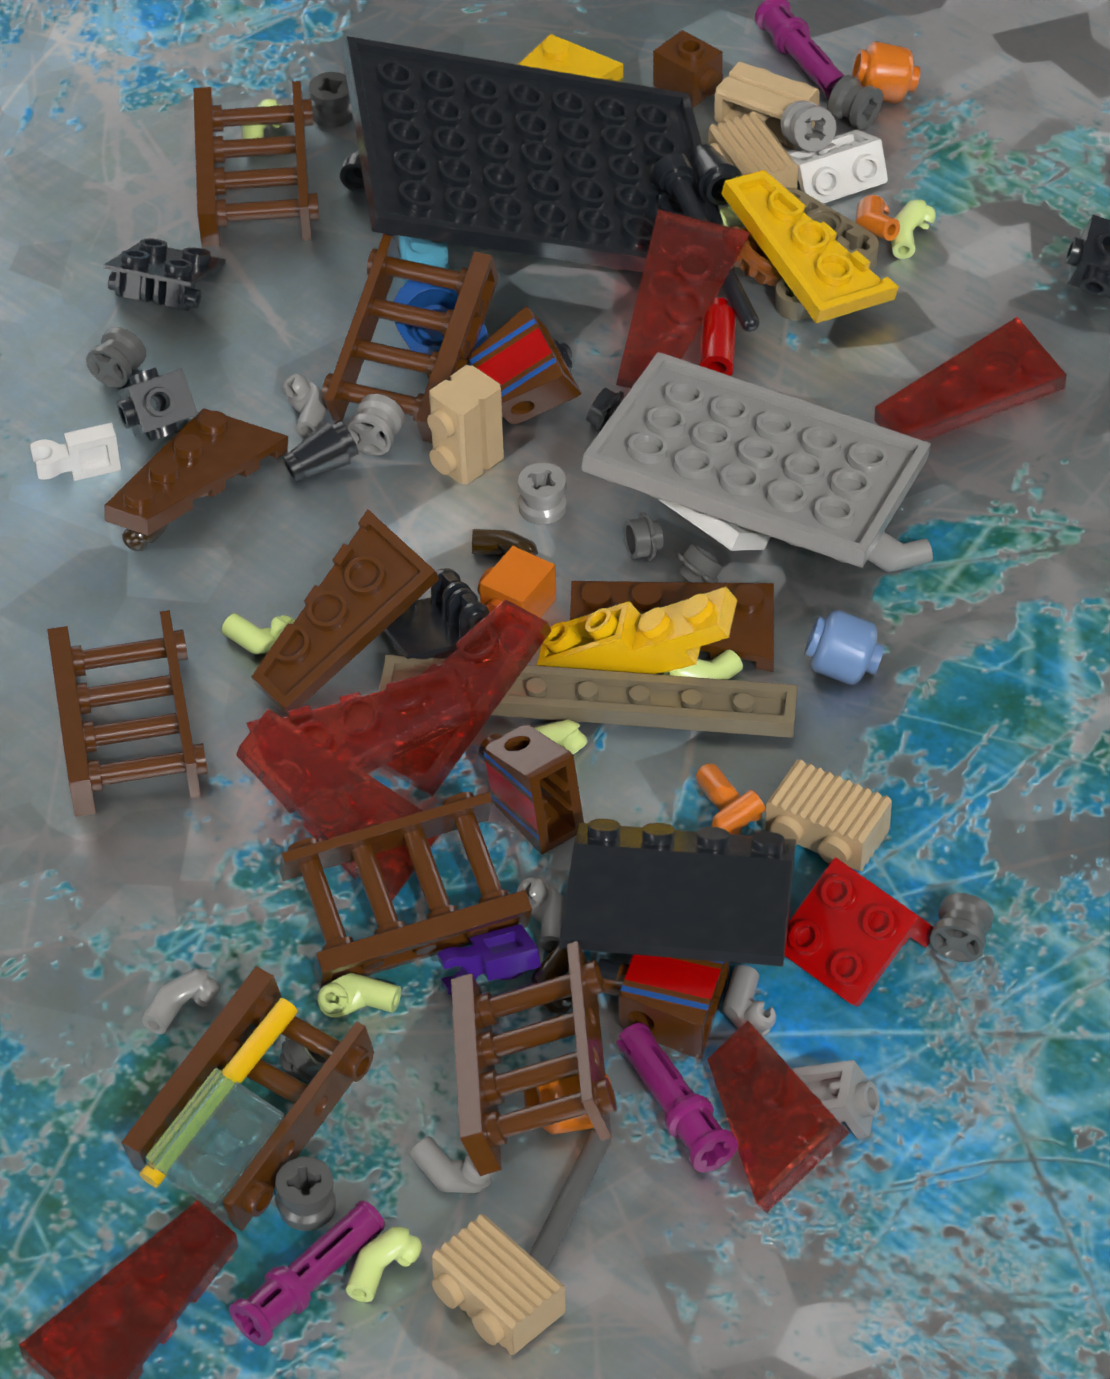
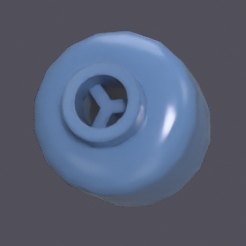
M835 610L829 613L826 618L817 617L809 635L804 655L811 657L810 663L814 672L842 683L853 685L862 679L865 672L873 675L876 673L885 646L876 643L878 632L874 623L841 610Z

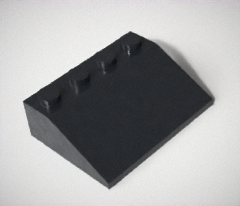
M594 819L589 823H579L572 852L559 948L567 949V944L578 941L581 949L585 951L783 967L792 905L796 839H785L781 834L770 831L757 832L752 836L734 835L718 827H705L697 832L675 830L673 826L665 823H650L643 827L621 826L619 822L612 819Z

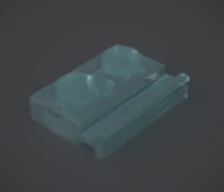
M215 1068L146 1156V1164L153 1170L157 1169L166 1175L169 1181L215 1212L228 1192L282 1122L284 1113L240 1083L232 1082L223 1076L222 1071Z

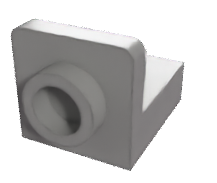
M855 1060L793 1068L784 1110V1116L793 1128L845 1121L856 1138H867L870 1136L873 1116L879 1110V1094L875 1084L867 1079Z

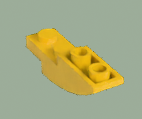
M723 587L705 594L694 595L689 599L668 606L651 609L643 614H640L632 603L628 601L609 608H601L594 613L570 621L558 622L546 628L536 666L657 674L697 664L701 646L729 638L737 599L727 587Z

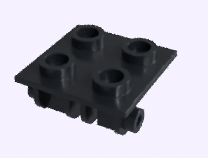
M147 238L140 240L136 245L122 251L120 255L105 263L104 269L116 271L110 274L108 280V288L115 291L116 296L135 300L141 299L147 303L154 296V303L156 305H163L165 302L167 307L188 311L191 307L198 308L201 302L202 293L201 290L195 289V284L226 263V259L210 256V251L203 248L189 247L179 250L167 247V242L163 240Z
M442 568L436 571L439 580L431 587L430 598L416 600L384 630L407 659H429L437 653L456 649L475 650L483 647L484 644L503 640V635L490 621L488 608L483 603L478 602L476 594L466 583L461 582L458 573L450 568Z

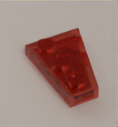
M747 1020L707 1061L731 1131L737 1138V1149L756 1204L768 1213L850 1132L760 1031Z

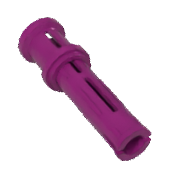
M787 0L763 1L755 12V24L760 30L768 32L773 37V44L778 51L789 54L794 58L801 69L829 100L833 88L845 75L833 64L832 60L818 44L813 41L807 22L800 17H795Z
M636 1023L625 1028L619 1035L621 1040L616 1042L617 1047L626 1059L629 1060L652 1096L662 1107L666 1114L665 1126L671 1136L682 1140L690 1152L689 1160L693 1168L701 1173L710 1172L725 1165L737 1151L738 1141L731 1131L723 1130L714 1118V1108L709 1099L700 1094H695L689 1088L646 1024Z
M364 1200L359 1201L350 1212L325 1234L320 1236L315 1243L289 1266H278L269 1270L265 1275V1283L246 1300L243 1298L237 1299L230 1305L229 1312L237 1328L246 1338L259 1346H265L273 1338V1330L292 1313L301 1314L309 1306L311 1300L310 1293L338 1268L343 1266L350 1257L376 1234L384 1230L385 1223L380 1213L370 1203Z

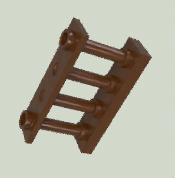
M292 81L293 104L222 109V105H213L211 87L193 88L197 215L201 247L220 246L219 227H228V222L300 217L302 240H312L310 221L319 220L317 193H309L305 126H313L312 100L302 98L301 81ZM293 122L295 125V135L233 140H224L223 136H216V132H224V127ZM296 154L297 167L225 172L224 167L217 168V163H225V158ZM298 185L299 199L226 204V199L218 200V195H226V190Z
M383 233L378 249L374 248L370 252L367 262L368 278L334 373H328L324 380L322 400L325 401L332 420L337 422L338 420L343 421L349 402L360 404L362 399L369 394L387 396L401 406L405 415L413 416V421L417 423L423 441L432 443V431L427 422V417L431 411L429 390L444 380L451 381L450 376L465 365L470 364V356L477 344L499 276L493 256L475 251L469 267L462 268L461 272L400 259L401 256L394 236ZM394 277L457 290L458 295L454 310L448 309L446 313L388 301L386 298ZM379 318L440 331L444 337L439 352L434 351L432 355L371 342ZM364 360L426 373L429 379L425 393H419L417 397L356 384Z
M170 610L160 611L163 631L162 638L82 650L81 645L71 646L68 626L47 629L68 781L75 817L96 814L93 792L103 791V785L186 772L190 799L201 797L198 776L208 774L203 743H192L179 661L188 660L184 630L173 631ZM167 658L169 675L88 687L87 682L77 684L76 677L85 676V670ZM173 695L176 713L93 726V721H82V715L92 713L91 708ZM180 734L182 752L99 765L98 760L88 761L87 753L97 752V746Z
M462 792L447 798L442 806L320 842L315 837L306 838L293 843L288 847V851L281 853L280 874L282 880L286 881L303 876L326 943L322 947V951L316 953L313 971L320 989L349 973L369 976L435 956L446 948L470 945V937L519 924L527 928L532 907L526 891L522 890L510 894L508 890H502L478 824L489 819L493 802L489 792L476 796L472 792ZM458 830L482 896L478 900V904L459 910L456 905H450L427 838ZM404 845L407 846L430 911L426 916V920L406 925L404 921L398 920L375 855ZM353 860L358 869L378 927L373 936L354 941L352 937L346 936L323 870Z
M578 941L567 944L569 974L496 996H492L490 992L482 994L472 973L451 979L460 1139L480 1176L502 1170L500 1146L507 1144V1137L588 1114L601 1141L612 1138L609 1113L617 1111V1102L612 1085L605 1074L597 994L605 992V986L596 960L587 962ZM572 996L573 1012L497 1035L492 1031V1026L499 1024V1018ZM573 1035L576 1036L577 1051L502 1074H497L495 1071V1065L502 1062L503 1056ZM579 1075L580 1092L503 1115L498 1111V1105L505 1102V1096Z
M257 966L252 970L121 1143L133 1168L140 1172L278 1000L282 998L274 975ZM296 1016L283 1030L282 1035L327 1059V1061L309 1085L262 1059L259 1060L247 1075V1078L294 1104L275 1130L227 1102L211 1120L261 1149L242 1175L193 1147H190L176 1164L227 1194L222 1202L235 1228L243 1231L253 1217L260 1216L267 1209L273 1197L276 1175L280 1168L299 1156L352 1082L360 1081L368 1072L372 1064L374 1050L366 1026L356 1021L342 1041Z

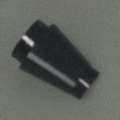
M699 145L692 151L690 156L699 193L707 202L715 205H726L728 202L721 194L724 182L740 177L742 174L736 166L721 155L712 145Z
M338 420L333 424L325 422L282 458L291 477L295 482H299L304 478L307 479L350 465V459L358 455L359 451L346 425L341 420Z

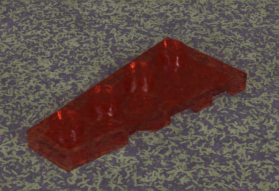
M269 708L240 744L236 754L243 764L282 804L288 803L304 820L303 826L313 837L327 840L423 811ZM441 835L427 838L430 849H432ZM406 845L375 854L392 903L415 872ZM354 860L340 864L354 880L357 877L360 878Z

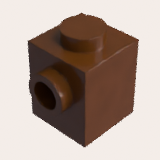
M681 30L653 51V86L660 89L689 93L692 107L694 108L707 97L714 95L716 87L722 82L723 52Z

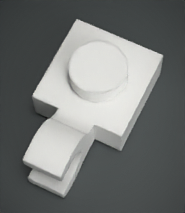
M112 423L64 433L65 444H58L47 439L38 440L30 444L32 460L36 464L38 479H51L59 474L71 471L73 481L121 470L117 439Z

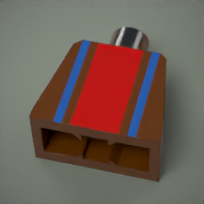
M528 306L520 310L471 353V364L500 384L502 416L510 424H519L575 399L582 394L547 326Z
M522 725L504 736L495 733L486 737L479 747L478 754L480 759L486 763L491 797L495 806L541 854L576 836L579 823H584L574 755L530 725Z
M633 954L630 964L600 958L598 966L605 986V992L603 993L619 996V1025L623 1030L632 1024L644 1023L648 1026L658 1044L691 1057L702 1059L729 979V962Z

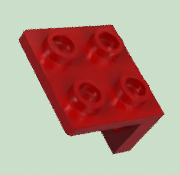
M835 857L790 919L785 956L847 1002L858 1007L910 937L925 948L929 945L933 926Z

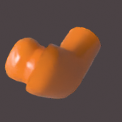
M869 195L860 200L856 211L855 222L877 237L888 241L895 239L900 231L899 221L887 216L889 215V207L885 204L883 198L878 195Z
M712 763L705 764L697 771V784L719 811L740 797V794L717 765ZM762 813L761 815H759L758 817H756V818H755L754 820H752L751 822H755V821L760 820L761 817H762V815H763V813Z
M750 789L716 813L712 819L711 827L722 828L730 834L741 835L742 827L766 811L765 805L756 792Z

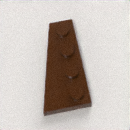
M203 408L198 415L186 424L104 505L105 521L149 536L192 510L195 499L205 496L214 497L226 489V481L237 474L247 477L260 469V460L269 455L277 459L287 453L288 436L226 416L220 411Z
M368 509L358 522L360 528L349 544H343L332 559L334 565L320 586L314 585L305 598L304 603L306 606L295 622L287 624L251 676L255 685L288 717L298 710L439 580L436 571Z
M571 582L570 620L594 613L601 608H609L628 601L632 603L640 614H643L651 609L668 606L689 599L697 594H705L727 587L737 599L729 638L701 646L700 651L709 652L710 660H713L724 651L732 650L740 659L756 662V669L774 672V583Z

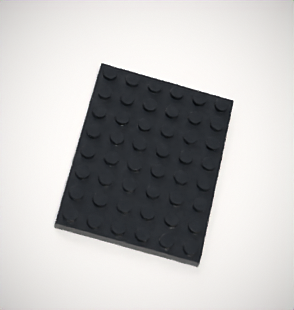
M350 36L346 37L342 54L372 232L384 233L390 236L399 235L425 239L436 243L445 242L472 246L483 250L492 249L512 252L524 256L552 258L570 263L605 266L616 270L625 269L651 273L657 276L685 278L702 283L720 284L676 197L663 191L653 174L655 164L664 156L672 153L684 154L693 169L690 156L696 147L702 145L689 93ZM694 174L692 189L724 249L725 247L721 239L726 233L719 207L705 201L701 197ZM728 257V259H729V261H730V263H731V265H732V267H733V269H734V271H735L734 264H733V260H732L730 257Z

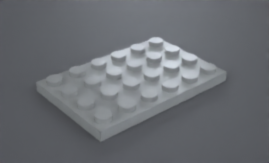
M657 352L584 453L581 471L600 477L605 481L618 483L647 493L651 497L661 498L693 509L697 513L734 523L746 530L757 531L786 541L790 545L815 551L832 557L839 562L863 568L927 461L931 443Z

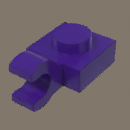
M522 924L470 937L471 946L464 948L450 947L437 954L438 960L444 969L461 966L455 975L441 978L443 987L450 995H452L451 979L472 973L475 980L482 974L485 975L488 981L495 979L509 980L520 976L525 971L541 967L538 947Z

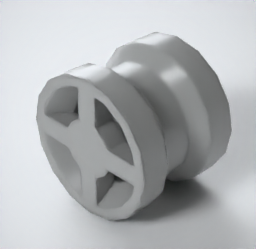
M800 100L789 105L784 111L781 119V131L785 139L806 151L816 152L826 148L834 139L836 121L832 113L827 109L817 106L811 101ZM812 121H815L814 129L812 128Z
M369 394L360 402L357 408V415L352 417L347 428L359 451L373 456L383 455L392 446L395 440L394 435L400 431L405 421V414L401 406L393 399L380 394Z
M537 462L526 466L520 471L518 475V492L520 493L518 498L519 513L525 520L530 523L545 525L557 522L565 515L567 511V496L565 494L567 481L566 474L562 468L552 463Z

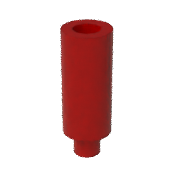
M725 298L713 299L711 305L703 311L699 366L731 376L734 372L736 314Z

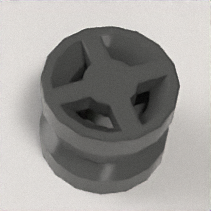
M326 72L315 76L310 81L308 87L310 98L313 101V121L320 126L336 128L348 124L353 119L346 75L339 72Z
M848 74L843 76L833 88L828 101V111L838 119L848 118L852 126L864 130L878 116L883 102V93L872 85L862 86L860 79Z
M112 327L102 336L101 345L93 347L88 353L86 364L91 374L101 383L113 388L122 387L128 382L129 376L132 375V370L140 367L144 362L146 349L142 341L129 330L121 327Z
M954 893L946 896L942 900L938 915L940 920L934 924L930 936L932 947L942 956L957 962L977 960L982 956L986 944L985 934L990 931L994 919L993 910L979 897L967 893Z
M299 1157L290 1160L280 1168L276 1175L275 1187L279 1198L278 1209L282 1220L289 1227L299 1231H312L327 1224L332 1219L336 1209V1197L333 1192L334 1180L330 1168L323 1161L313 1157Z

